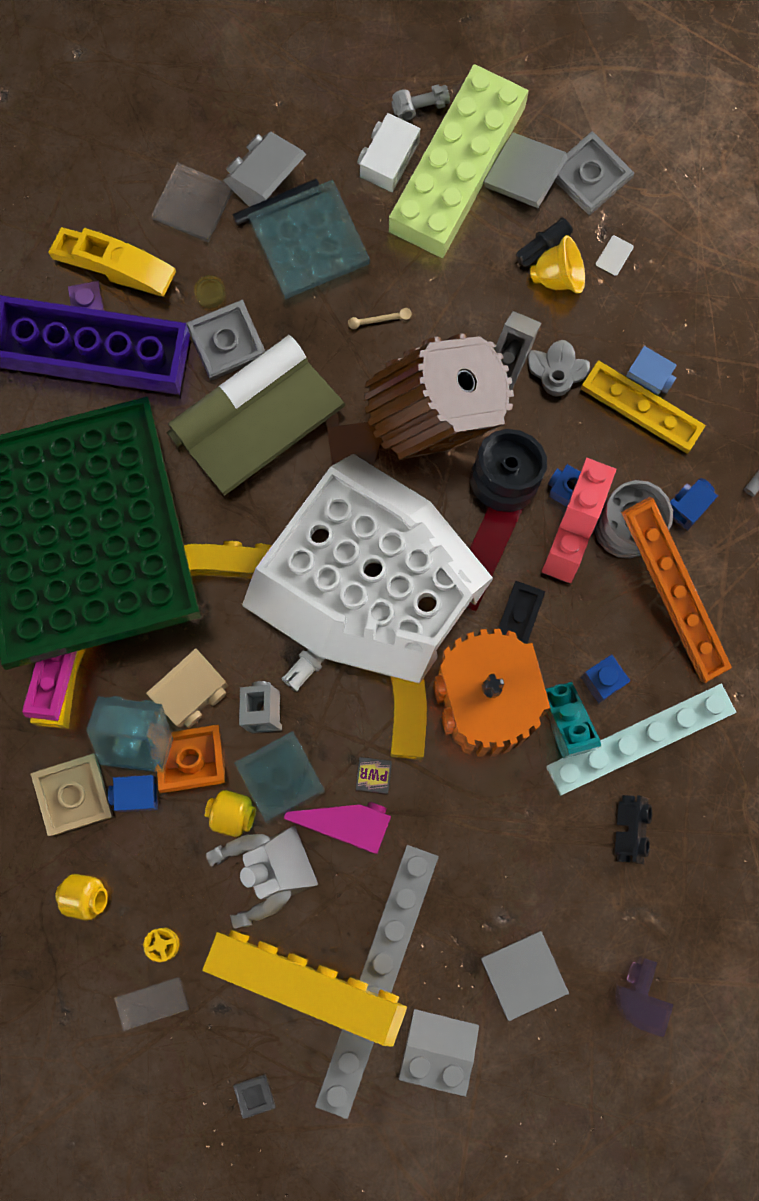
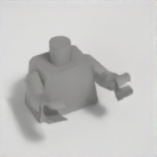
M295 826L271 837L264 834H247L226 843L225 847L221 844L206 853V858L212 867L216 862L217 864L223 863L228 856H238L246 852L242 858L245 868L240 872L241 882L245 887H254L259 899H266V901L253 906L249 911H241L237 915H230L233 928L250 927L253 925V920L258 922L278 913L291 896L318 885Z

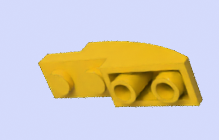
M61 227L48 252L53 260L105 274L110 282L164 297L176 273L174 267L159 258L121 240L84 228L82 232H77Z

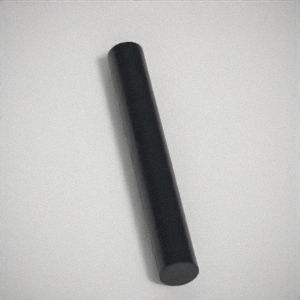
M315 178L232 214L233 219L238 226L321 190L319 182Z

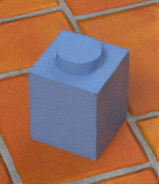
M644 346L626 377L659 396L661 391L667 394L677 377L673 376L672 373L677 365Z

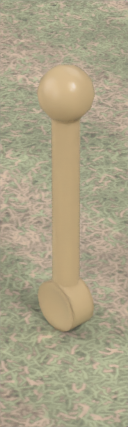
M403 308L399 313L364 319L352 317L348 320V326L351 329H357L360 325L396 319L406 322L411 319L412 312L408 308Z

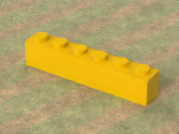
M231 929L229 935L216 933L202 971L382 1046H394L407 1010V1006L397 1003L398 995L382 989L379 990L377 995L368 991V984L363 981L349 977L348 981L345 982L336 978L338 972L333 969L319 965L318 969L315 970L306 966L307 959L289 953L288 957L285 958L277 954L278 947L262 941L259 942L258 946L248 943L249 936Z

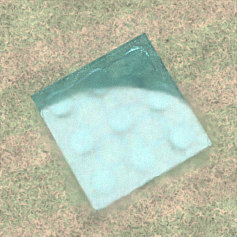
M333 180L248 214L250 223L285 299L370 264V258Z

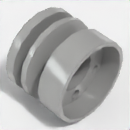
M634 480L623 483L608 496L594 528L597 541L607 552L621 558L641 556L629 528L625 525L626 522L621 512L648 497L654 498L668 530L670 529L673 521V509L669 498L661 488L648 481Z

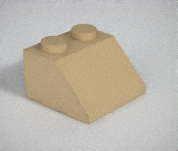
M194 649L146 694L178 728L182 729L185 725L187 728L193 726L202 717L200 711L209 703L214 706L221 701L227 694L225 689L228 687V684L197 649Z

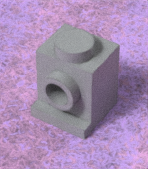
M265 681L253 682L252 686L240 687L239 726L251 733L282 731V724L280 723V691L273 687L271 683Z

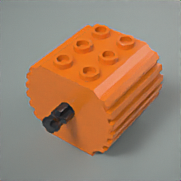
M482 629L479 631L478 636H474V632L468 633L465 641L462 642L460 637L454 641L451 651L449 646L443 651L438 676H435L433 690L437 704L443 703L444 705L441 720L445 735L451 734L453 742L461 746L463 753L470 755L472 751H476L477 756H485L487 752L490 753V756H497L501 750L503 754L507 753L514 746L517 748L522 745L541 725L540 719L550 709V704L533 643L525 644L517 639L516 633L512 631L502 635L501 629H493L492 634H488L487 629Z

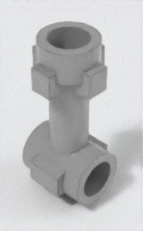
M438 84L432 86V92L411 97L408 90H399L393 94V101H391L394 114L398 115V118L408 121L415 117V109L433 104L438 109L445 107V104L450 103V96L447 86H439Z

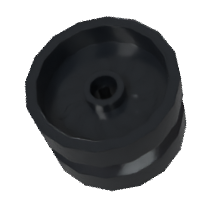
M503 429L493 432L483 440L470 472V485L475 496L484 505L496 511L513 512L525 508L533 501L546 473L547 455L542 445L533 436L521 430Z

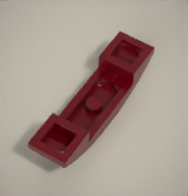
M489 507L469 549L491 576L495 572L523 509L504 512L496 511ZM486 590L475 605L470 602L466 608L476 613Z

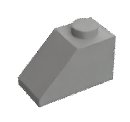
M515 311L511 313L504 324L496 345L497 347L495 348L496 353H502L504 357L501 360L503 365H508L509 372H507V377H511L513 383L509 385L510 390L513 389L541 326L540 322Z

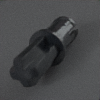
M561 217L544 232H537L536 238L517 251L516 257L519 263L524 267L530 266L545 251L560 243L564 236L571 235L573 233L572 226L565 218Z

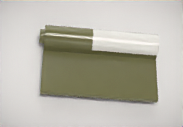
M288 335L168 423L170 430L166 433L177 448L180 445L185 447L225 496L346 405L309 364L298 343Z

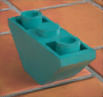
M573 682L546 688L550 709L547 713L554 738L563 759L595 751L601 747L600 738Z

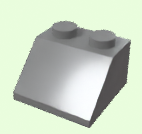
M272 132L262 137L257 134L246 146L249 152L242 159L237 156L228 165L226 170L229 174L223 181L250 207L266 200L306 156V153Z
M414 1009L398 1075L399 1080L466 1097L474 1063L479 1025Z

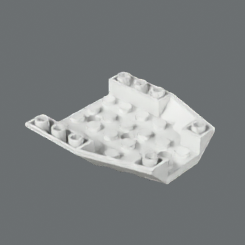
M352 454L328 469L257 565L242 606L320 658L420 684L437 660L436 650L469 603L471 602L474 605L477 603L493 580V577L429 500ZM318 529H325L329 532L328 539L322 543L312 541V535ZM370 563H379L382 566V571L376 577H369L364 573L365 567ZM424 597H432L436 600L437 604L432 611L424 612L418 608L419 601Z

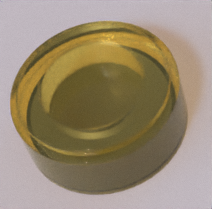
M206 275L201 277L195 284V297L201 306L215 308L225 300L226 290L220 278Z

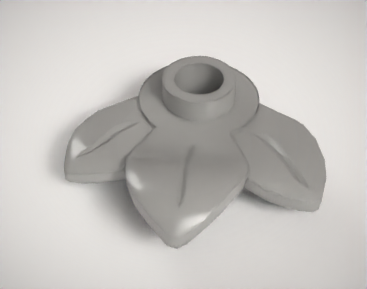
M566 340L554 342L550 346L548 353L531 350L528 356V365L531 373L542 379V386L552 396L564 395L571 389L573 383L583 381L589 374L590 362L584 359H575L574 348Z

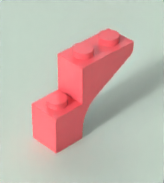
M586 457L541 571L542 573L567 583H572L582 561L588 541L600 517L617 470L616 468Z

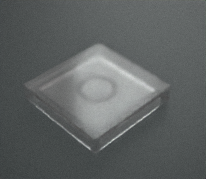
M177 162L152 213V218L209 242L233 190L224 181Z

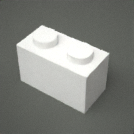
M387 113L383 122L378 121L371 135L373 141L369 148L364 147L359 155L357 164L360 165V178L393 193L420 143L421 128Z

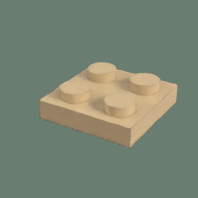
M93 753L31 773L48 837L114 817L111 805L108 802V795L96 754Z

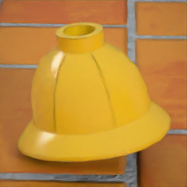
M564 236L559 245L545 251L538 258L537 264L531 266L530 275L535 284L542 283L546 288L552 290L570 289L576 294L583 291L585 285L584 264L579 249L571 237Z

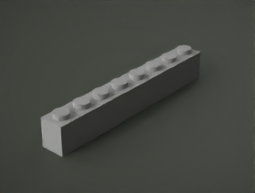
M409 845L406 846L360 977V981L368 984V991L377 995L380 989L392 992L439 856ZM342 1029L315 1105L316 1108L348 1119L374 1044L373 1041Z

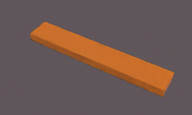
M648 497L621 512L700 681L707 683L730 670L732 666L654 498Z

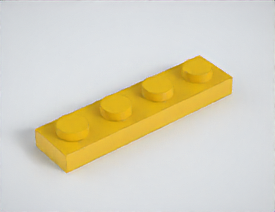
M599 360L581 386V390L686 454L690 452L706 426Z

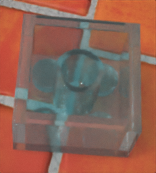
M98 696L86 731L100 765L163 773L173 737L162 704L151 700H143L141 702L125 700L118 696L110 698Z
M293 731L234 763L266 823L276 820L285 815L286 812H290L325 793L320 780Z

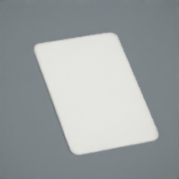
M613 235L596 262V266L617 276L634 246Z

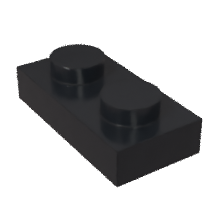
M515 581L498 629H501L502 635H506L508 631L515 632L517 639L527 644L546 591Z

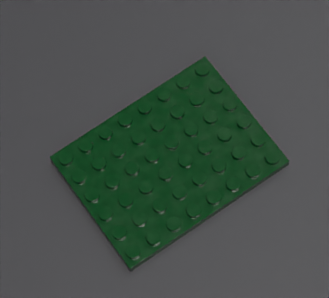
M148 396L0 435V660L4 670L201 618Z

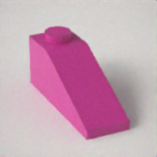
M368 802L367 807L359 804L286 812L284 819L377 855L391 816L385 814L387 808L373 802Z

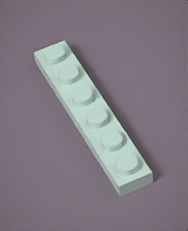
M721 683L600 740L601 747L595 751L565 759L562 758L547 765L546 768L561 796L737 712Z

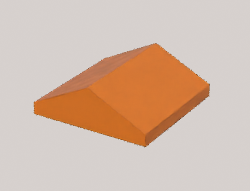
M219 724L154 735L159 793L225 783V762Z

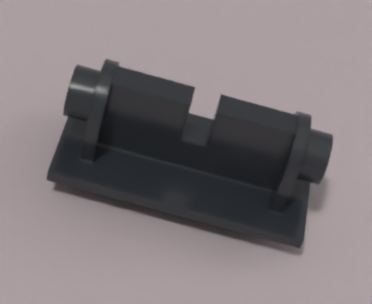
M622 795V801L618 802L617 825L629 826L628 832L616 831L614 854L618 855V862L630 863L631 856H633L632 862L644 864V857L649 856L650 839L646 837L647 824H650L652 821V805L648 804L649 799L637 795V802H635V796Z

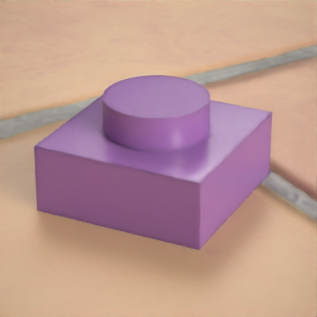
M99 281L68 286L71 306L105 311Z

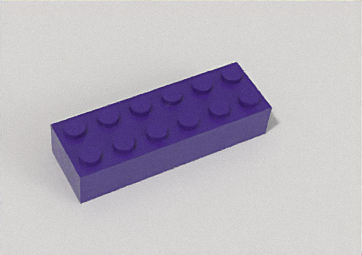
M0 295V368L180 395L190 341V333L186 323Z

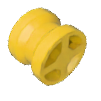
M154 929L145 937L143 943L144 952L152 961H168L175 957L179 951V938L171 929Z

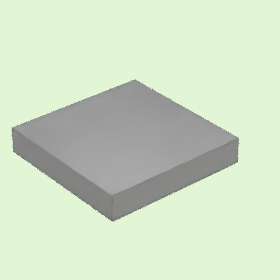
M592 131L566 153L567 160L554 181L590 216L631 180L634 172Z
M513 132L483 181L484 185L488 189L539 208L567 160V154L564 151Z
M243 300L186 323L210 381L247 366L266 352Z
M541 931L480 958L508 1021L569 994Z

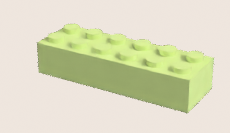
M476 64L472 66L389 216L390 233L436 256L444 258L484 184L483 181L526 107L529 90Z

